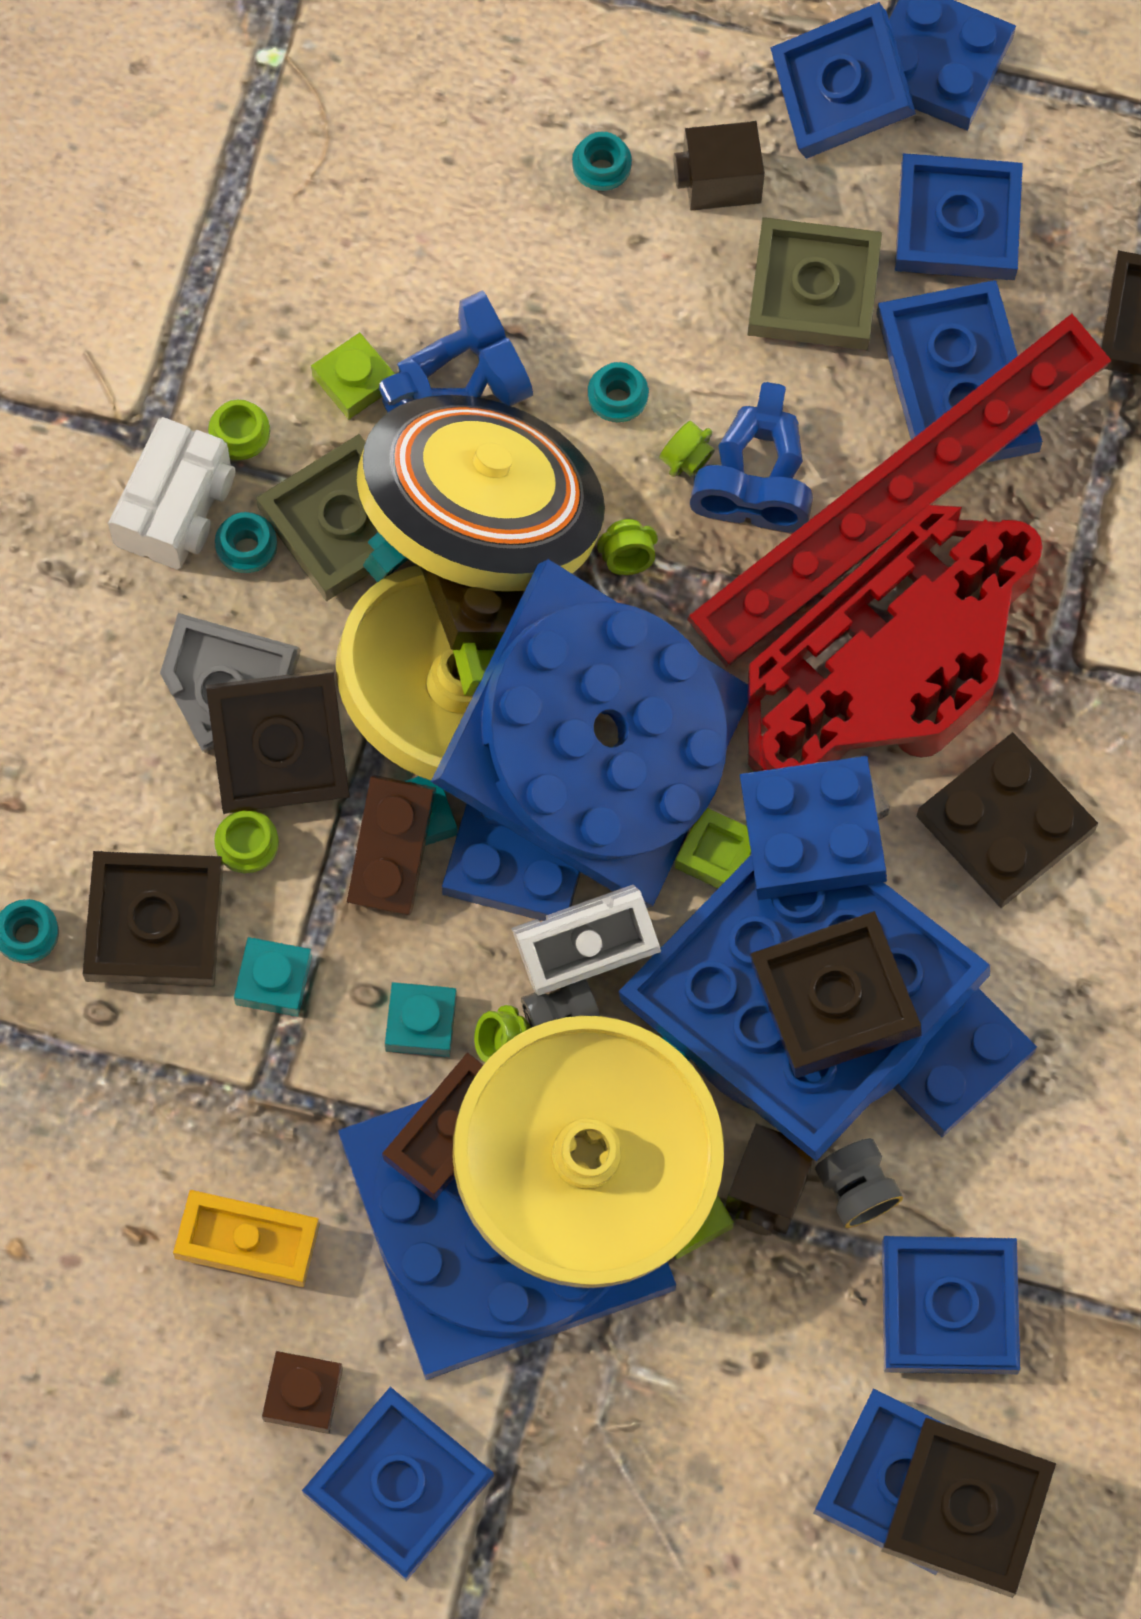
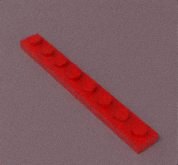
M1071 313L691 613L687 621L727 668L894 536L927 505H933L1096 376L1112 360L1073 313Z

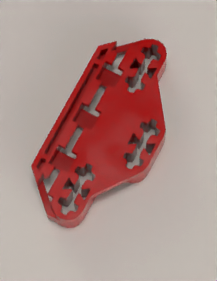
M927 505L749 664L748 766L754 772L834 761L842 758L851 749L895 744L910 756L920 758L933 756L941 751L983 713L991 703L1001 667L1010 605L1033 582L1041 558L1043 545L1041 537L1035 528L1017 520H1002L1001 522L988 521L986 519L983 521L959 520L962 507ZM952 536L964 537L950 550L949 555L956 562L949 568L930 551L936 543L941 547ZM1001 557L1006 562L1000 567L997 577L995 572ZM908 576L913 584L888 606L887 611L894 618L886 623L868 604L874 599L879 602ZM982 579L984 583L977 600L971 595L979 588ZM846 631L852 639L826 661L825 667L831 674L824 679L806 660L811 655L815 658L818 657ZM972 676L979 680V683L976 680L970 678ZM959 677L961 680L966 682L957 689L955 698L953 700L951 695L954 691L957 678ZM784 687L790 694L762 718V724L768 729L762 736L761 700L766 695L774 696ZM939 699L941 705L938 708L936 719L933 723L926 718L935 711ZM825 713L832 719L822 727L820 739H818L817 734L821 729ZM839 714L845 716V722L837 716ZM913 716L922 722L920 724L913 721ZM804 735H805V736H806V739H807L808 741H807V742L804 744V746H803ZM803 746L801 759L799 763L796 759L792 758V756L795 753H797ZM779 753L787 758V760L784 762L778 760Z

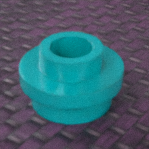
M603 131L595 132L585 137L576 146L572 157V168L574 175L584 186L597 191H607L619 187L627 180L632 168V156L627 145L615 134ZM598 160H605L612 166L597 168L592 166V164Z
M623 362L607 364L595 372L590 379L588 385L589 404L592 410L604 420L616 423L630 421L643 412L648 402V383L643 374L630 364ZM619 389L625 391L629 397L625 400L616 401L610 399L607 395L612 390Z
M240 512L230 516L220 525L215 535V549L219 560L228 569L238 573H253L265 568L273 560L277 551V536L271 523L264 517L250 512ZM243 539H252L258 543L254 550L248 552H240L235 548L237 543Z
M23 899L12 902L0 912V952L8 959L17 963L37 962L49 955L56 946L59 937L58 922L54 913L45 904L36 900ZM24 925H34L39 929L37 936L29 942H21L16 939L17 931Z

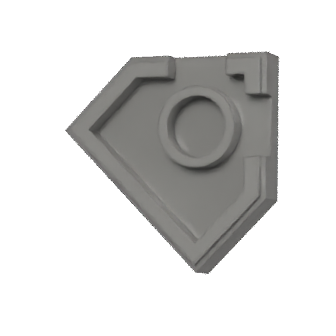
M178 613L160 674L188 722L201 750L207 753L214 749L206 685L294 674L301 649L297 646Z

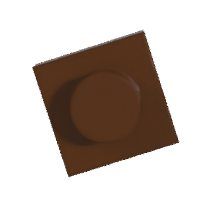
M276 1351L262 1413L263 1421L329 1434L343 1371L342 1363Z

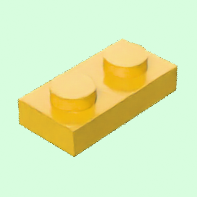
M189 1190L173 1254L175 1259L304 1288L320 1222L319 1218Z

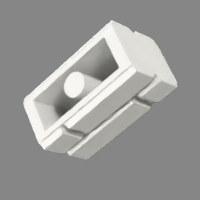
M159 418L108 522L113 544L136 555L148 556L152 561L176 570L182 568L189 552L199 554L210 530L211 521L206 518L214 499L221 502L226 499L234 481L235 467L231 466L227 443L221 438L202 431H192L188 426L170 419Z
M634 885L546 915L545 921L540 922L538 919L511 928L530 983L537 996L661 952L642 894Z

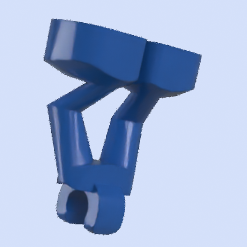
M483 290L460 300L458 309L460 330L438 339L410 357L398 362L399 373L391 375L380 382L379 390L387 413L407 402L431 396L463 395L481 398L487 384L493 395L508 406H513L533 396V389L528 374L510 339L506 338L504 328ZM469 349L477 355L479 364L465 388L430 387L427 378L446 363Z
M763 382L757 407L743 406L737 412L732 424L718 445L722 466L708 465L699 469L695 475L690 498V508L693 512L703 517L733 523H743L746 518H751V523L754 526L794 533L809 521L813 494L812 490L805 483L793 479L803 459L798 427L799 422L795 415L783 412L785 386ZM753 437L765 441H774L778 459L769 477L764 478L744 473L742 450Z

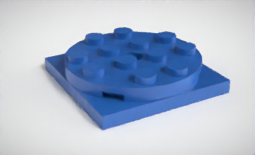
M547 559L537 565L431 782L609 890L616 891L634 885L640 890L646 908L653 907L689 829L701 817L716 793L725 765L727 747L748 704V684L700 655L677 629L663 619L635 606L616 602ZM599 713L608 714L617 726L618 742L613 747L603 745L594 733V722Z
M750 855L660 948L661 952L654 954L618 992L620 1000L625 1006L693 1060L706 1079L720 1092L742 1106L754 1110L817 1161L872 1102L891 1091L906 1077L917 1063L928 1041L990 976V964L884 882L758 900L752 857ZM875 911L921 1023L922 1036L795 1078L752 967L750 953Z
M429 1097L423 1101L338 1130L341 1144L425 1380L676 1291V1282L668 1262L635 1280L597 1288L571 1287L548 1282L528 1274L508 1262L490 1246L472 1223L458 1192L455 1177L434 1201L383 1160L382 1153Z

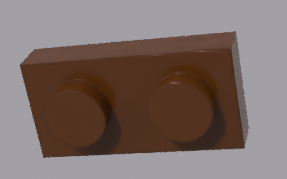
M378 775L370 777L347 903L405 915L412 913L436 787Z
M468 1052L382 1153L383 1160L434 1201L455 1177L453 1137L456 1120L468 1088L483 1066L482 1063Z

